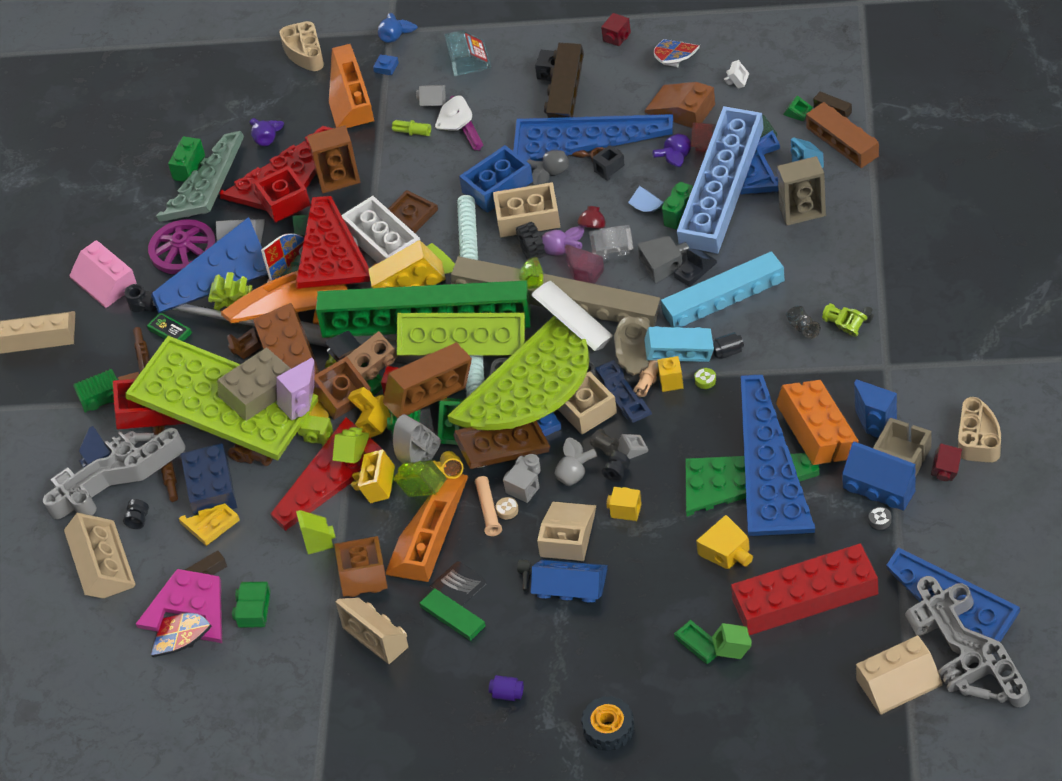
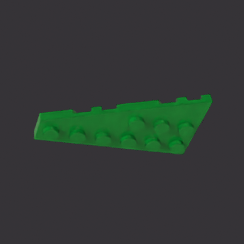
M806 453L790 454L799 482L819 476V464L813 465ZM745 456L686 459L687 516L694 515L695 511L704 508L706 511L713 509L714 505L725 502L729 504L746 498Z

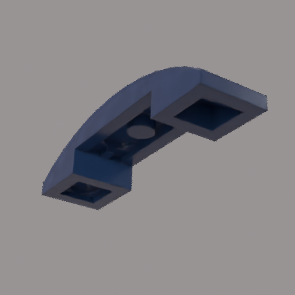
M615 360L595 368L602 384L615 396L616 407L628 421L633 423L652 415L644 400L639 399L627 383L623 371Z

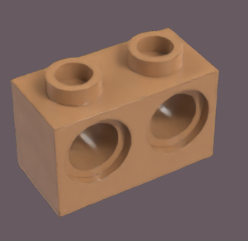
M378 331L347 357L364 380L368 381L375 378L385 366H390L398 356L392 345ZM379 350H386L383 354H377ZM369 362L368 366L361 367L363 363Z

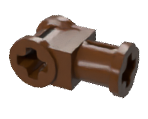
M235 444L234 447L228 450V455L240 463L246 462L251 464L255 460L261 462L264 466H269L273 458Z

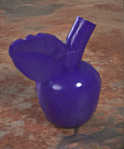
M252 118L250 120L252 139L259 146L270 145L275 139L276 132L283 128L284 122L276 120L258 121Z
M675 134L666 139L664 149L652 151L653 158L666 157L668 163L681 167L684 157L688 155L692 147L691 141L686 135Z

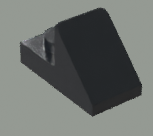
M687 249V261L674 271V278L690 287L717 264V260L703 251Z

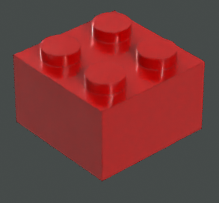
M290 166L254 182L259 201L275 222L311 206L307 189Z

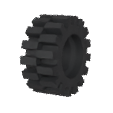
M533 222L516 227L518 242H520L522 252L528 261H533L546 255L540 232H538V228Z

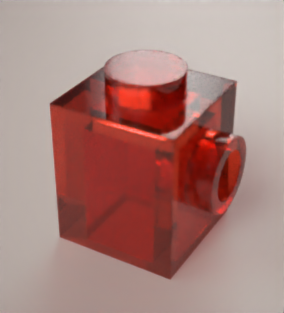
M693 123L691 147H696V151L707 152L716 124Z

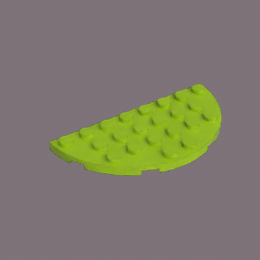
M553 316L448 415L449 422L465 428L472 427L477 430L512 429L534 422L559 409L576 393L586 377L589 367V350L586 339L579 338L556 316Z

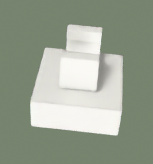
M739 60L734 61L726 72L729 77L724 78L728 85L734 83L739 89L745 87L749 72Z

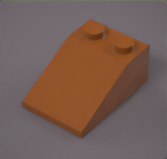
M699 82L663 85L645 109V113L650 115L673 114V122L697 130L715 106L714 87Z
M378 536L334 544L343 597H355L361 593H377L383 589H388Z

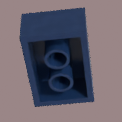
M223 443L181 453L189 501L194 516L199 515L198 511L212 509L214 506L224 503L231 509L237 508L228 458Z

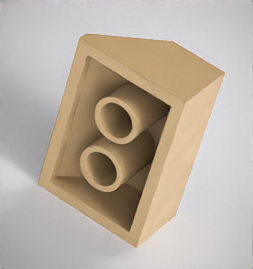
M345 598L335 601L342 627L386 663L390 664L408 648L406 632L401 627L394 626L386 615H380L376 612V609L369 602L365 603L360 598Z
M918 635L856 664L857 681L880 715L942 686V680L932 655Z

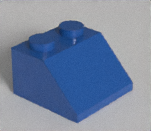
M856 379L854 382L855 411L865 432L874 437H879L890 418L897 420V393Z

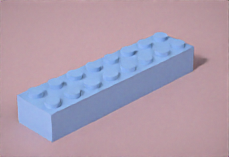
M723 106L677 230L679 244L686 242L690 249L719 253L763 131L762 113Z

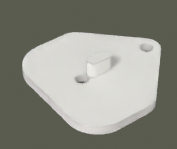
M458 95L447 101L442 106L435 127L438 130L457 131L465 126L472 118V111L466 100Z

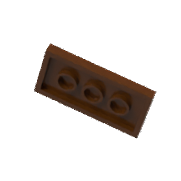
M537 420L512 429L477 430L469 427L455 430L453 435L470 469L518 459L520 456L525 457L528 454L547 453L550 449V445Z

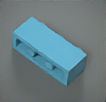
M648 327L644 339L647 360L678 356L679 361L709 362L714 350L711 329Z

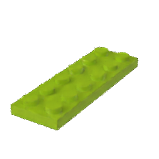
M397 313V356H426L456 342L469 356H512L525 343V313Z

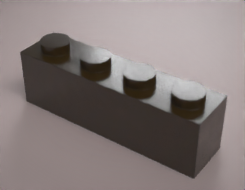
M558 43L557 50H554L553 59L555 65L551 67L550 72L552 82L547 88L549 99L544 105V113L547 114L548 118L573 117L584 58L581 44Z

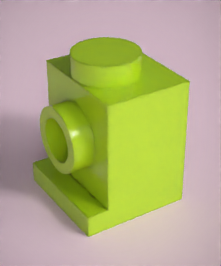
M310 415L307 416L298 430V435L303 436L305 442L320 443L323 446L333 434L330 418Z

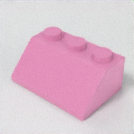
M97 240L80 251L69 275L76 284L105 308L124 296L125 289L128 286L137 284L132 269Z

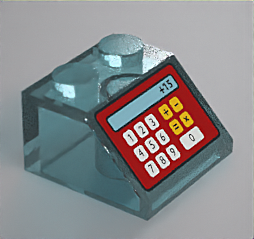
M463 30L444 34L454 76L491 68L484 40Z

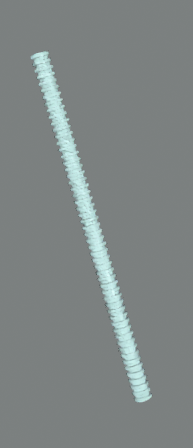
M462 195L457 200L460 257L478 260L475 199L470 195ZM470 356L472 361L466 384L467 397L484 382L483 356Z

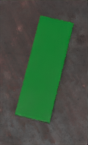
M435 588L420 602L422 609L469 641L486 626L485 621Z

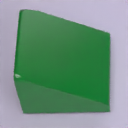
M797 95L783 115L804 121L806 114L813 107Z

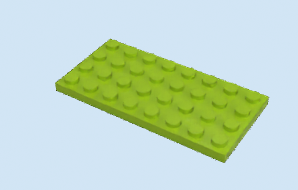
M167 336L126 392V399L278 461L318 402V395L313 394L310 411L294 420H291L277 405V401L245 421L218 397L217 383L219 378L241 364Z

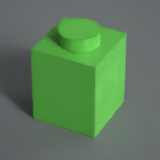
M722 623L712 636L716 656L741 659L751 647V638L745 626Z

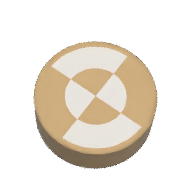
M510 497L500 499L496 503L497 515L505 520L514 518L518 514L516 500Z

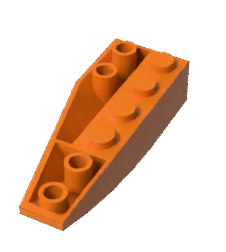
M351 44L332 48L329 106L336 128L346 125V128L374 121L371 103Z
M295 271L254 289L221 311V316L231 323H239L241 321L253 320L289 303H292L297 312L316 309L318 291L348 289L345 284L296 289L298 271Z
M446 472V473H445V474H447V475H449V476H455V475H457V473H452V472ZM461 474V476L455 479H449L445 475L442 477L400 535L387 567L386 575L429 582L468 479L467 475Z

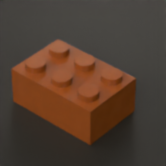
M346 125L307 136L322 193L360 183L352 143Z

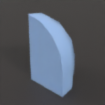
M639 186L628 203L643 212H654L660 209L664 202Z

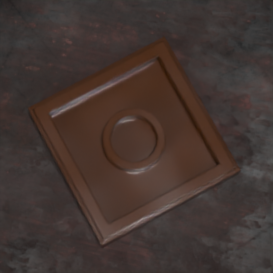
M406 190L388 210L411 231L416 233L438 211V205Z

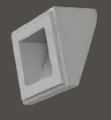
M622 434L616 444L618 451L628 456L629 459L648 452V448L641 435Z

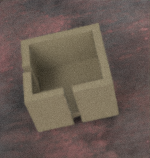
M890 418L873 449L914 463L916 477L922 462H924L931 449L932 431L913 425L911 427L910 442L909 423Z

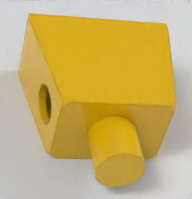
M727 515L721 518L696 541L698 555L725 569H730L737 561L746 567L753 559V555L748 553V536Z

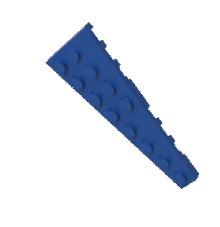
M673 114L517 119L513 152L526 162L528 159L542 161L543 155L550 150H562L566 155H572L580 150L587 152L597 147L606 148L609 145L616 146L673 134Z
M763 375L741 376L748 536L815 533V524L806 503L803 489L800 486L796 469L780 428L777 414L773 408Z

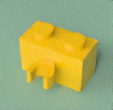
M383 449L364 454L361 472H356L352 476L356 482H352L351 486L354 490H361L370 503L390 498L395 465Z

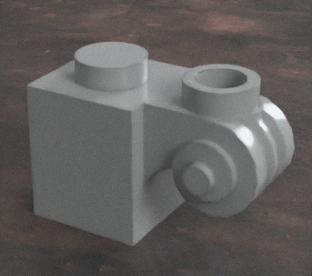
M528 454L525 457L520 456L514 467L503 478L505 492L526 503L530 501L540 488L537 475L540 473L541 467L537 455Z

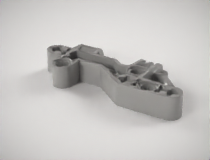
M168 428L158 435H154V433H135L134 431L123 435L122 432H118V438L113 436L111 438L112 442H104L111 452L108 457L93 461L76 474L67 467L50 479L54 489L44 496L43 503L51 517L61 519L73 510L76 513L92 516L97 509L92 500V497L111 485L144 480L183 453L185 444L175 428ZM148 441L139 448L134 447L137 442Z
M922 577L918 582L917 588L923 601L909 608L905 616L916 635H924L939 628L951 650L960 654L958 658L947 663L938 671L939 675L944 677V683L948 684V691L954 692L959 690L964 696L971 695L988 700L989 698L998 699L1000 703L1009 700L1015 707H1023L1028 704L1030 694L1027 686L1004 646L997 640L965 628L958 616L968 611L973 606L974 601L967 585L958 583L942 590L934 577ZM930 588L935 594V596L931 597L930 593L928 592V589ZM966 595L963 600H956L958 596ZM996 652L999 655L1000 660L998 662L992 653ZM974 662L979 663L974 669L968 668ZM1006 670L1012 671L1009 676H1001L1002 672ZM988 674H992L995 676L1003 692L994 694L991 693V690L970 686L969 684ZM1014 685H1016L1017 690L1021 693L1020 695L1014 693L1012 689Z

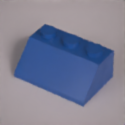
M853 442L842 474L843 488L849 492L863 495L870 500L887 504L891 508L904 511L915 493V464Z
M541 559L532 566L531 594H537L539 598H551V595L560 596L559 599L573 600V597L582 598L584 602H595V599H599L602 596L608 565Z

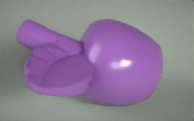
M584 226L570 228L565 233L560 230H551L544 233L541 238L546 254L563 255L567 247L580 250L582 243L578 242V240L583 237Z

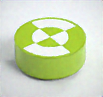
M701 368L695 373V384L699 388L709 389L716 384V373L714 370Z

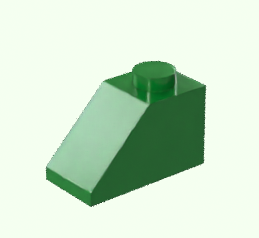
M445 398L440 400L438 437L441 440V444L458 445L453 435L455 430L464 429V427L449 422L448 415L464 399Z

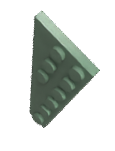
M241 131L222 136L212 148L213 154L202 160V167L198 171L194 170L177 190L179 192L178 196L167 202L168 208L164 212L160 211L156 217L159 222L210 212L244 138Z

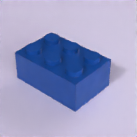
M506 145L459 176L462 193L472 196L475 199V203L487 213L495 208L493 192L526 187L533 182L531 165Z

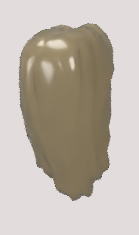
M628 316L622 318L614 335V344L618 364L626 370L627 374L634 376L640 374L641 370L649 366L644 339L650 325L644 318Z

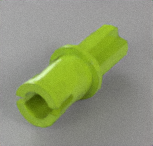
M395 120L392 123V130L409 133L410 136L413 134L430 136L431 124L416 123L414 120L410 122Z

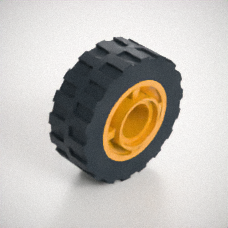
M602 696L599 699H594L583 710V717H581L583 735H585L586 741H589L591 746H595L599 750L611 751L612 749L617 750L619 747L625 746L628 740H631L632 733H634L633 713L626 702L624 703L622 699L614 698V696ZM605 722H612L610 725H604Z

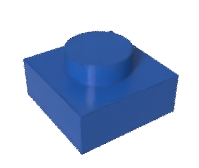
M380 54L373 66L374 73L392 76L399 63L398 57Z
M553 412L537 420L544 436L561 430V424Z

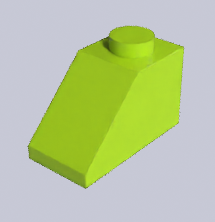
M301 510L296 511L308 555L334 548L332 539L336 538L332 525L328 526L325 517Z

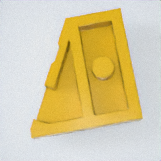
M225 503L214 506L212 509L198 511L199 515L186 518L184 515L179 518L180 524L205 546L209 545L240 521L238 514Z

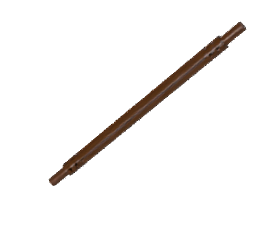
M135 327L133 329L135 337L134 347L141 373L150 361L147 344L143 340L141 328ZM153 426L154 435L163 432L165 427ZM170 461L161 468L164 485L168 490L169 499L171 502H175L178 500L175 486L177 480L173 463Z

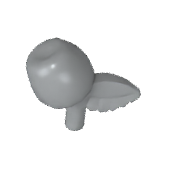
M569 437L563 446L565 457L559 461L555 469L557 480L566 486H572L579 482L585 474V468L582 464L597 457L595 449L583 453L581 444Z

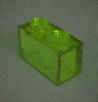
M432 460L403 463L393 478L408 497L436 495L447 480Z

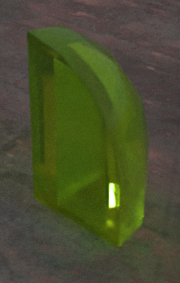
M537 257L527 260L522 265L519 273L520 281L527 280L528 289L543 285V270Z

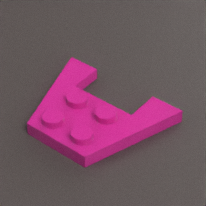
M177 569L137 621V628L158 632L165 612L174 614L197 613L205 617L212 626L201 639L222 643L220 577Z

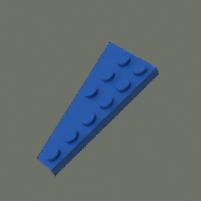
M249 217L152 292L151 296L158 313L209 296L211 284L218 274L226 280L227 272L234 273L233 281H237L241 276L247 278V282L268 275L261 252L262 246Z
M899 547L886 565L887 570L919 602L923 600L917 585L922 577H934L942 590L958 583L967 585L974 601L973 606L968 611L958 616L965 628L1001 642L1020 613V607ZM931 588L928 589L931 597L935 596ZM960 595L956 600H963L966 595Z

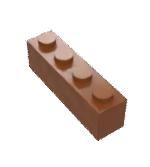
M823 102L806 114L807 129L858 167L863 168L879 157V142L877 139L868 135L861 127H857L850 122L847 117L842 116L833 107Z

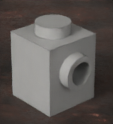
M445 85L419 86V90L416 91V99L419 101L420 106L444 105L446 103Z

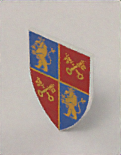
M663 39L654 48V57L664 65L678 67L679 63L690 58L700 48V45Z
M284 234L261 250L270 281L281 277L294 258L300 254L299 250L303 246L304 237L297 234Z

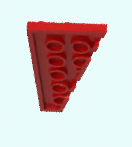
M347 417L271 512L272 519L285 531L299 522L296 511L301 510L311 513L355 481L352 476L356 472H361L364 454L382 450L369 437L360 461L355 463L333 461L335 434L342 433L343 430H349L350 427L358 428Z

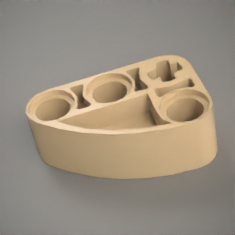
M306 21L292 24L280 30L283 49L291 61L310 71H318L323 68L324 61L316 29L312 22Z
M966 398L962 406L958 435V448L962 449L961 458L968 461L995 462L1000 458L1001 431L997 418L979 398Z

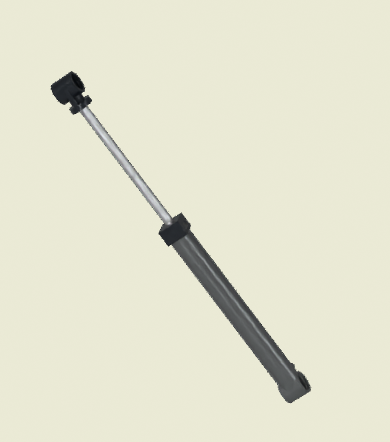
M140 284L128 286L124 293L129 309L133 312H141L145 309L152 312L155 311L157 308L151 296L154 291H146ZM189 304L173 308V310L228 321L221 316V311ZM253 320L239 322L241 324L255 326ZM301 321L309 344L330 348L325 342L331 338H322L319 325ZM372 336L354 337L362 345ZM386 339L397 354V341ZM379 350L377 354H383L386 350ZM398 356L395 358V362L409 364L424 356Z

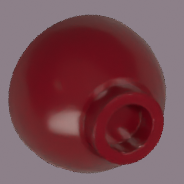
M588 206L587 210L579 216L578 225L603 229L606 222L603 214L599 211L600 207Z

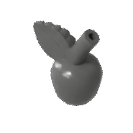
M562 150L547 151L543 155V161L527 160L531 168L535 169L532 173L533 185L545 184L549 180L550 175H559L569 167L568 157Z

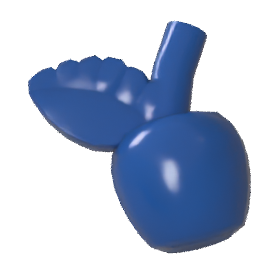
M389 13L387 18L382 20L378 26V36L383 42L392 43L399 39L402 32H412L418 26L407 20H397L393 13Z

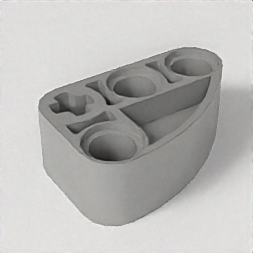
M403 414L397 419L394 426V452L397 459L403 465L417 473H422L437 452L441 440L423 424Z

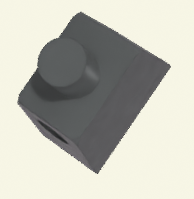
M669 236L637 244L639 259L655 283L674 274V271L683 264L682 256L687 255V249H689L686 242L675 245Z

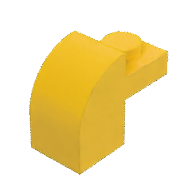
M364 387L352 391L348 399L362 411L355 425L358 428H362L363 432L369 433L370 438L382 434L387 426V418L390 417L389 409L383 404L384 396L374 397Z

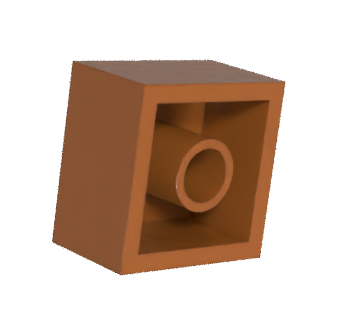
M347 356L314 375L313 393L318 395V400L333 420L357 407L348 399L352 391L364 387L371 392V387Z

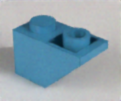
M795 137L791 139L792 162L817 156L821 167H824L823 152L815 145Z

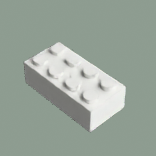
M374 196L341 215L351 235L357 239L358 246L377 263L420 240L413 231Z

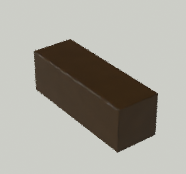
M821 91L813 98L814 108L824 102L844 117L848 118L852 113L851 103Z
M217 550L185 570L214 575L226 568L227 564L225 558Z

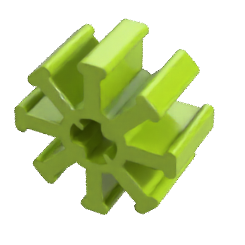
M227 272L226 280L220 274L216 275L214 282L211 284L208 297L209 302H215L214 309L220 311L224 306L228 307L250 293L252 285L246 286L247 278L241 276L239 280L233 281L234 273Z

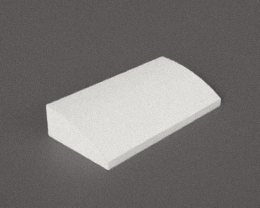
M552 281L544 283L531 294L579 338L586 339L587 345L594 351L603 349L613 337L608 330Z

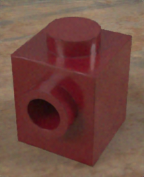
M612 13L601 27L603 41L620 46L631 33L629 18Z
M940 443L935 451L931 475L941 481H953L958 474L962 449Z

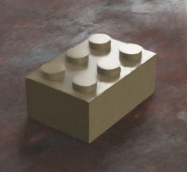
M817 156L777 166L779 209L786 226L826 216L824 171Z
M266 347L217 380L218 397L247 421L277 401L276 377L291 368Z

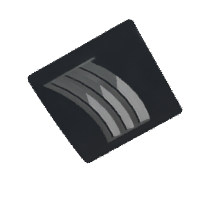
M457 561L436 579L430 587L437 589L462 606L485 586L487 582L472 569Z

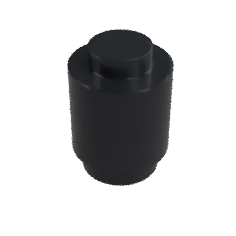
M733 332L716 338L713 342V354L715 358L721 357L723 359L742 352L744 342L741 335Z

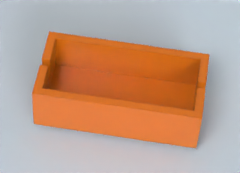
M822 381L803 382V385L800 383L782 385L776 405L811 463L817 465L830 463L831 459L834 462L847 460L852 443H858L859 440Z

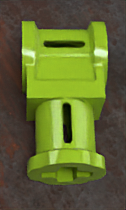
M830 303L824 308L822 319L825 322L831 321L835 323L839 329L851 336L857 337L859 335L858 330L863 321L867 320V316L855 309H848L846 307H843L842 310L838 309Z

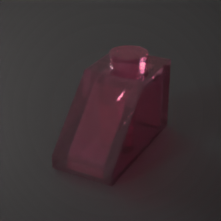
M566 244L564 247L566 261L573 279L595 284L604 272L603 257Z

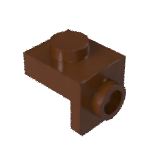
M255 328L250 329L238 339L231 334L227 336L229 350L234 355L237 354L243 359L262 347Z

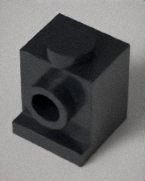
M611 145L592 157L594 172L607 181L610 180L611 175L625 166L623 153Z

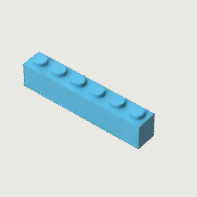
M771 251L662 299V314L672 328L686 326L693 321L704 318L711 313L722 310L729 305L784 282V267Z

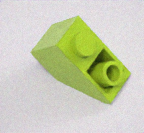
M350 427L349 430H343L342 433L335 434L333 461L348 463L360 461L369 438V433L362 432V428Z

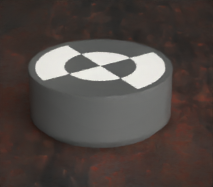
M876 507L870 511L869 524L871 527L883 530L891 525L892 515L888 509Z

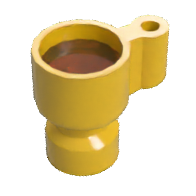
M452 451L444 452L440 457V462L432 461L429 465L433 473L443 472L445 477L449 479L458 478L464 469L461 459Z

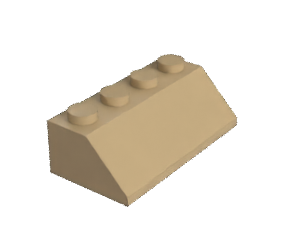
M75 311L0 321V354L74 344Z
M76 513L64 529L84 594L106 598L134 588L136 584L115 522L109 519Z

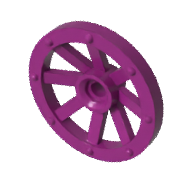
M178 220L163 226L152 236L148 245V253L151 262L157 269L165 273L177 274L192 262L188 261L187 252L192 251L198 256L205 252L193 243H207V250L216 243V239L212 229L205 223L197 220ZM201 232V233H203L206 237L193 236V235H195V234ZM160 242H168L157 248ZM171 249L165 261H162L158 257L162 253ZM176 254L181 255L183 264H171Z

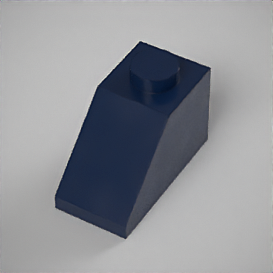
M94 426L89 427L79 449L82 458L79 462L82 468L97 459L106 458L111 454Z

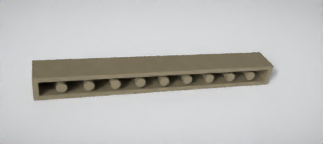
M460 256L457 257L451 273V284L527 280L530 304L539 307L544 306L531 294L544 283L552 281L590 316L601 320L620 322L624 317L644 318L650 327H655L660 310V297Z

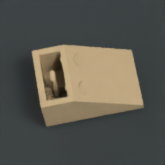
M552 502L541 523L537 540L540 557L584 561L596 506Z

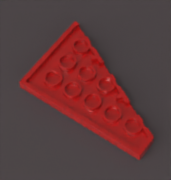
M322 126L319 129H317L313 134L330 130L333 128ZM307 136L305 141L299 145H292L278 156L271 158L269 164L261 169L257 167L243 178L235 181V185L226 191L221 190L219 192L220 198L266 210L258 199L254 182L287 166L291 167L305 188H307L316 175Z
M312 197L295 285L296 289L371 282L369 267L332 197Z

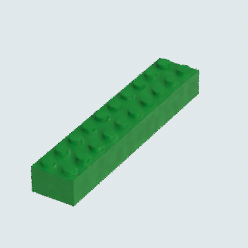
M527 280L317 292L316 312L322 338L335 337L348 330L353 336H370L378 331L382 335L397 334V313H525V328L531 327V306Z

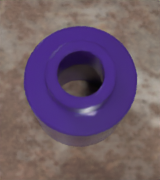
M496 675L495 679L490 680L489 693H492L494 699L509 701L522 699L524 681H518V678L499 675Z

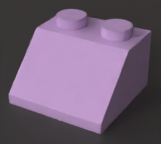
M313 358L276 377L277 405L291 420L302 417L310 411L314 392Z

